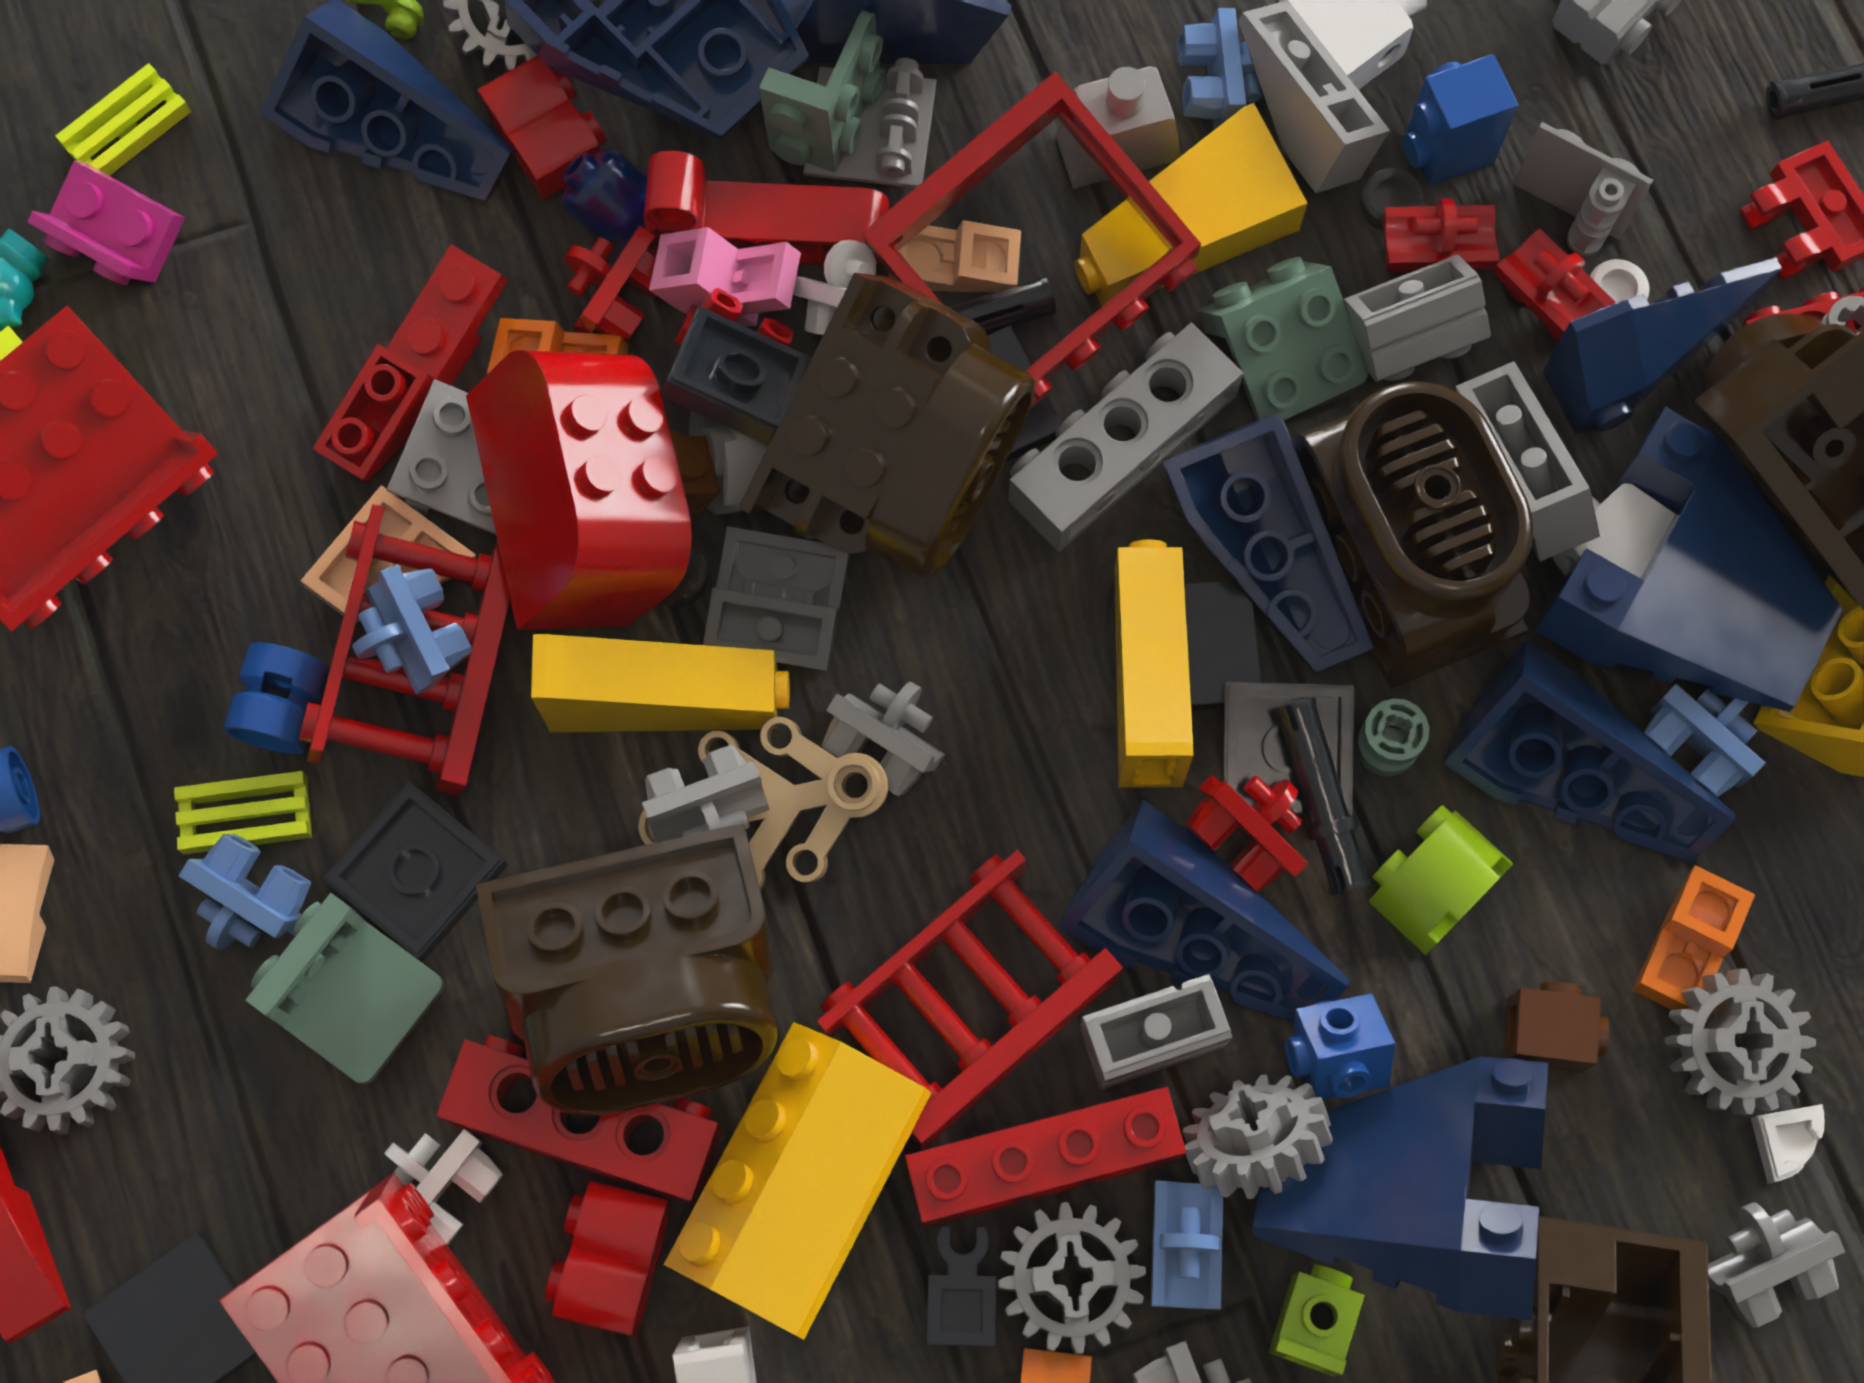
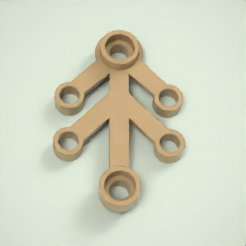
M785 717L771 718L763 725L760 732L762 746L773 755L779 757L791 756L820 777V780L794 785L740 750L738 741L732 735L723 731L707 733L698 745V755L702 763L703 759L709 754L711 744L715 740L724 739L728 745L735 746L746 764L752 761L756 764L770 809L747 818L748 823L763 820L749 842L760 890L764 886L766 879L764 868L801 811L826 806L806 842L794 846L786 857V868L790 876L797 881L811 883L818 881L826 873L828 867L826 855L850 818L871 815L881 807L888 793L887 774L877 760L862 753H848L836 758L804 737L799 726L794 721ZM787 725L792 733L791 742L785 748L776 749L771 743V733L777 726ZM854 774L864 775L868 783L867 791L859 798H851L846 792V782ZM643 811L638 823L640 837L646 845L656 843L646 813ZM810 850L816 855L818 865L812 874L802 875L796 867V860L802 852Z

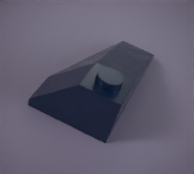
M331 0L304 16L259 113L310 148L326 153L336 150L362 158V164L378 169L388 166L415 174L421 182L486 201L491 196L514 152V149L386 31L339 0Z
M1777 258L1719 273L1703 284L1697 292L1693 291L1689 282L1672 286L1666 292L1667 295L1652 304H1649L1645 295L1642 294L1627 298L1570 321L1542 372L1574 433L1578 434L1595 426L1599 432H1604L1630 419L1633 415L1632 410L1765 293L1782 269Z
M1281 413L1265 416L1162 462L1186 523L1313 672H1319L1374 648Z
M1527 639L1486 684L1443 760L1444 765L1494 799L1517 806L1519 800L1554 811V818L1574 825L1577 819L1613 830L1618 839L1689 862H1693L1735 821V813L1662 750L1583 678Z
M1142 800L1109 840L1059 923L1060 928L1096 952L1100 953L1106 948L1123 966L1134 969L1135 963L1138 962L1173 974L1171 982L1180 985L1183 982L1209 974L1215 988L1230 993L1235 1003L1291 1022L1295 1021V1011L1297 1008L1311 1006L1320 1001H1335L1349 986L1350 979L1200 838L1144 800Z

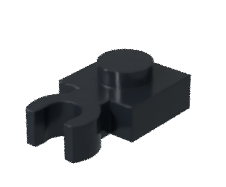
M942 1226L938 1234L937 1246L941 1258L948 1265V1275H928L927 1346L995 1347L996 1276H977V1265L985 1258L988 1250L989 1238L985 1227H977L974 1250L968 1254H958L950 1246V1227Z

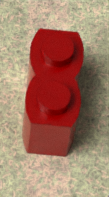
M538 56L477 89L486 114L501 138L514 149L513 154L543 200L605 165L600 146L606 143L607 140L599 123L589 110L580 114L571 101L577 98V95L567 75L553 69L550 70Z
M594 1181L589 1182L585 1195L575 1193L567 1212L564 1233L573 1235L571 1249L566 1262L555 1261L545 1293V1300L554 1302L552 1316L560 1320L637 1339L671 1216L672 1204L669 1200Z

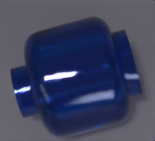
M603 149L592 156L587 152H582L570 163L562 178L568 184L563 197L564 207L569 214L596 237L611 240L620 236L622 239H627L634 235L639 226L642 227L645 224L644 208L647 176L619 151Z

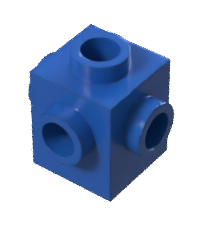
M1372 993L1336 1001H1320L1311 1006L1297 1008L1295 1011L1293 1037L1286 1039L1285 1052L1292 1075L1295 1078L1303 1077L1305 1084L1309 1083L1312 1085L1315 1096L1322 1097V1100L1335 1097H1354L1364 1091L1389 1086L1396 1043Z

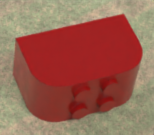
M515 350L507 354L466 395L517 630L628 627L675 591L685 575L692 542L689 508L657 379L650 366L638 356Z

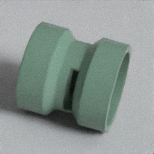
M1393 698L1381 701L1372 708L1356 736L1355 749L1360 762L1367 770L1380 776L1392 777L1403 774L1414 764L1429 740L1430 727L1426 715L1417 705L1404 699ZM1389 726H1396V727L1400 728V730H1398V729H1396V728L1389 727Z

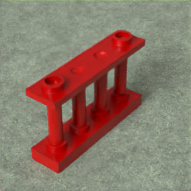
M372 504L367 524L354 521L345 558L358 562L322 703L319 705L308 702L299 740L311 743L307 762L320 764L326 740L428 764V771L438 773L434 791L460 797L467 784L510 601L498 540L494 545L491 556L480 553L477 559L379 534L385 507ZM372 558L417 570L431 568L437 575L472 583L471 590L482 592L476 615L465 612L464 618L433 610L422 613L431 632L455 622L462 627L472 647V652L466 657L462 675L451 672L449 678L442 677L434 688L416 695L403 667L387 674L380 661L369 658L358 659L356 655L348 653L356 620L359 618L358 614L372 608L367 595L363 593ZM341 679L443 703V710L453 712L448 735L436 733L435 739L333 715Z
M1018 849L1005 861L999 855H995L986 861L970 877L969 881L974 886L971 890L856 988L850 982H846L829 995L820 1005V1009L825 1013L817 1020L819 1031L822 1034L832 1038L846 1027L872 1059L932 1092L910 1134L912 1140L922 1151L1119 979L1123 969L1121 964L1106 948L1093 959L1085 952L1078 955L1019 889L1014 881L1024 874L1026 858ZM993 899L1059 972L1056 979L1062 986L1043 1002L1036 995L1029 998L965 925L966 922ZM944 941L1010 1015L1006 1022L1012 1029L994 1045L987 1038L980 1041L915 967ZM894 984L960 1058L956 1065L962 1070V1073L943 1089L936 1081L932 1084L926 1081L865 1010Z

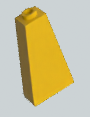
M1254 103L1241 108L1149 181L1201 243L1198 256L1192 260L1198 267L1193 274L1299 231L1307 207L1304 195ZM1125 200L1082 234L1080 256L1074 263L1075 270L1084 291L1088 295L1095 292L1101 306H1103L1169 250L1130 203Z
M1138 540L1130 543L1129 547H1118L1115 562L1118 787H1183L1193 758L1182 547H1167V544L1160 540Z
M533 634L531 698L550 733L761 730L769 719L778 717V709H789L790 707L789 671H778L774 650Z

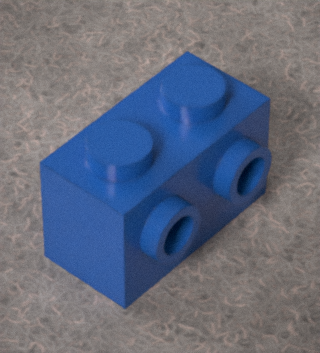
M1494 54L1462 65L1459 62L1446 63L1433 70L1425 78L1419 98L1414 106L1407 132L1403 137V146L1410 165L1415 169L1420 168L1428 187L1495 163L1519 104Z

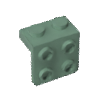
M865 10L860 12L826 87L768 67L759 86L769 150L775 152L784 161L794 165H805L808 163L836 173L845 152L853 154L856 150L863 130V119L860 118L867 103L875 104L878 101L886 77V71L880 68L879 63L883 47V37L877 35L874 13Z
M1301 257L1290 258L1267 269L1269 278L1251 286H1248L1247 282H1239L1218 290L1213 294L1214 303L1197 310L1205 333L1226 338L1234 362L1243 372L1241 381L1256 420L1281 413L1284 421L1361 385L1368 377L1352 323L1332 267L1302 261Z
M330 893L322 904L319 902L313 903L300 916L293 930L296 937L281 956H271L257 970L251 981L253 991L245 1001L285 1028L355 1082L365 1085L376 1079L441 995L444 983L437 973L375 929L350 906Z

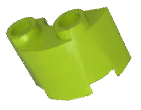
M1441 805L1416 831L1424 842L1409 857L1398 849L1372 876L1381 887L1368 901L1424 955H1427L1513 865L1503 853L1456 810L1451 813L1444 805Z

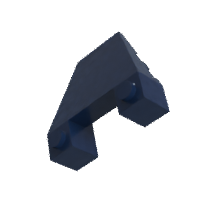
M504 0L508 26L549 68L720 140L761 104L759 86L768 67L792 75L809 59V54L782 0H606L598 8L589 0Z
M782 0L809 54V59L805 63H837L860 12L865 10L875 14L877 35L883 37V47L879 58L880 64H895V61L900 58L913 59L918 64H971L1009 16L1012 7L1005 0Z
M1665 407L1638 444L1613 489L1616 490L1623 483L1633 484L1675 513L1641 578L1586 548L1561 582L1535 631L1592 664L1613 668L1616 663L1651 671L1650 678L1669 683H1672L1676 678L1710 686V693L1790 712L1796 706L1843 609L1724 440Z
M1479 1056L1328 1110L1327 1114L1331 1123L1329 1130L1333 1140L1332 1144L1321 1147L1325 1160L1322 1164L1306 1163L1303 1168L1307 1178L1301 1182L1290 1176L1287 1177L1286 1181L1282 1182V1192L1275 1194L1269 1187H1260L1253 1222V1236L1332 1266L1336 1264L1338 1258L1371 1269L1373 1270V1281L1395 1289L1400 1281L1436 1293V1304L1457 1312L1532 1321L1539 1207L1468 1199L1471 1162L1542 1169L1548 1063L1524 1061L1515 1058L1503 1059Z

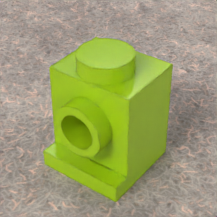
M1317 1264L1313 1265L1311 1275L1300 1271L1293 1274L1268 1353L1332 1377L1343 1375L1347 1362L1345 1359L1365 1297L1361 1293L1350 1290L1353 1277ZM1316 1303L1326 1304L1333 1312L1334 1320L1331 1327L1327 1330L1318 1329L1311 1322L1310 1312Z

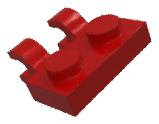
M1828 140L1778 162L1769 174L1774 183L1763 186L1751 193L1750 198L1753 203L1739 210L1751 231L1769 224L1789 209H1792L1805 229L1806 233L1799 234L1781 245L1785 252L1771 258H1777L1782 267L1779 275L1782 280L1799 274L1822 258L1832 273L1864 259V194Z

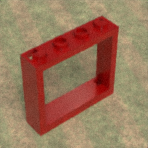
M1056 71L862 232L866 245L893 278L941 303L898 250L1056 118L1060 120L1169 251L1025 370L1033 377L1035 382V393L1031 408L1052 391L1053 386L1048 380L1068 365L1074 372L1100 351L1102 347L1096 340L1116 325L1122 332L1140 319L1150 308L1144 300L1164 285L1170 292L1188 279L1198 268L1192 260L1198 256L1201 246L1200 241Z

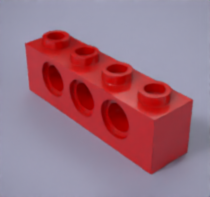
M487 1035L484 1045L464 1040L436 1117L449 1125L692 1206L696 1205L703 1191L723 1133V1129L717 1122L709 1120L712 1113L711 1108L684 1098H678L673 1100L671 1107L657 1103L624 1112L600 1115L597 1125L591 1131L584 1134H574L570 1132L567 1125L569 1113L548 1106L538 1096L534 1104L524 1112L511 1113L507 1110L505 1098L509 1088L521 1080L531 1081L528 1060L522 1058L525 1050L524 1047L491 1035ZM645 1121H654L661 1124L664 1137L660 1147L648 1155L633 1153L629 1144L633 1129Z
M1164 1087L905 1155V1160L922 1229L1179 1162L1186 1154V1149L1169 1089Z

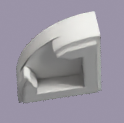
M1822 1104L1758 1115L1751 1118L1768 1184L1792 1177L1799 1173L1810 1160L1824 1132L1825 1120Z

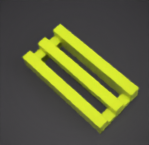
M148 63L60 131L55 137L74 160L87 163L110 176L191 113V110L186 101L179 94L177 95L164 78L161 79L157 71ZM163 100L166 102L165 105L137 126V121ZM117 136L121 138L96 159L92 160L90 158Z
M303 771L174 787V797L179 807V812H175L176 825L180 827V837H177V850L184 855L210 851L223 834H236L253 845L312 838L308 776ZM294 791V797L195 810V804ZM295 813L296 822L196 835V825Z

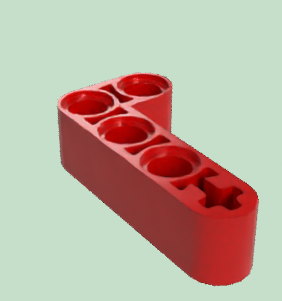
M674 150L661 151L649 158L644 222L646 231L655 236L650 246L656 252L662 234L709 227L737 249L787 242L801 252L799 264L824 265L827 253L838 242L851 239L866 244L862 232L889 211L888 197L882 192L873 189L707 181L704 164L692 154ZM875 256L876 265H878V264H880L881 262H880V261L877 259V257Z

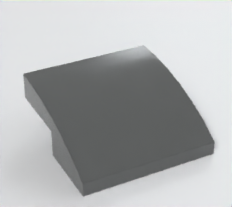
M727 526L717 586L712 588L703 645L774 650L778 663L827 671L836 635L851 554L839 551L823 542Z

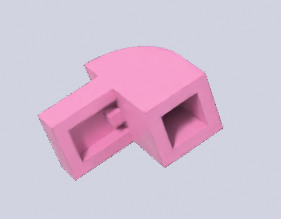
M709 227L662 234L660 236L649 291L677 310L687 314L692 304L700 306L715 288H720L736 297L743 304L736 323L742 326H756L759 313L790 309L801 252L787 242L737 249Z

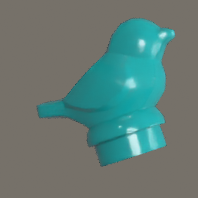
M9 228L0 238V331L8 325L11 329L21 326L22 311L31 304L34 297L32 281L42 277L44 273L41 270L50 260L35 246Z

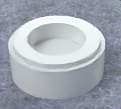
M1620 259L1605 261L1598 265L1590 275L1616 303L1642 294L1648 299V279L1638 266L1629 261Z

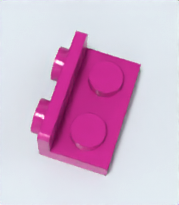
M74 160L50 214L32 211L27 222L47 233L43 242L51 248L78 258L80 253H83L96 261L93 267L95 272L109 280L127 286L131 278L156 282L185 217L91 165Z

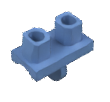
M1218 8L1211 23L1183 25L1176 41L1178 63L1188 66H1206L1207 76L1187 77L1182 93L1184 116L1212 119L1213 130H1215L1241 108L1247 105L1246 101L1257 102L1261 100L1262 89L1246 42L1244 41L1239 44L1235 8Z
M397 564L380 571L378 574L380 580L366 590L365 593L372 608L358 614V617L367 634L352 644V648L358 659L377 655L387 674L403 667L417 695L434 688L450 669L465 660L472 652V647L462 627L456 622L431 632L422 614L439 607L444 601L443 589L434 570L430 568L403 574Z
M1675 684L1650 710L1655 716L1649 721L1643 732L1670 756L1684 742L1697 752L1703 760L1690 774L1714 796L1719 797L1733 786L1738 789L1751 779L1766 763L1745 745L1757 732L1751 724L1739 715L1749 702L1733 698L1727 704L1716 694L1710 693L1709 688L1695 701Z
M223 834L210 849L205 859H188L179 874V877L224 905L222 907L210 898H206L197 909V914L211 923L207 931L206 943L220 951L227 948L235 939L249 948L254 947L259 941L262 932L247 923L248 921L274 938H280L287 931L296 936L293 930L302 915L299 913V910L304 903L311 881L283 865H275L261 888L246 879V876L261 851L258 847L236 834Z
M1157 1180L1154 1182L1151 1307L1221 1309L1223 1197L1220 1195L1217 1184L1205 1189L1201 1183Z

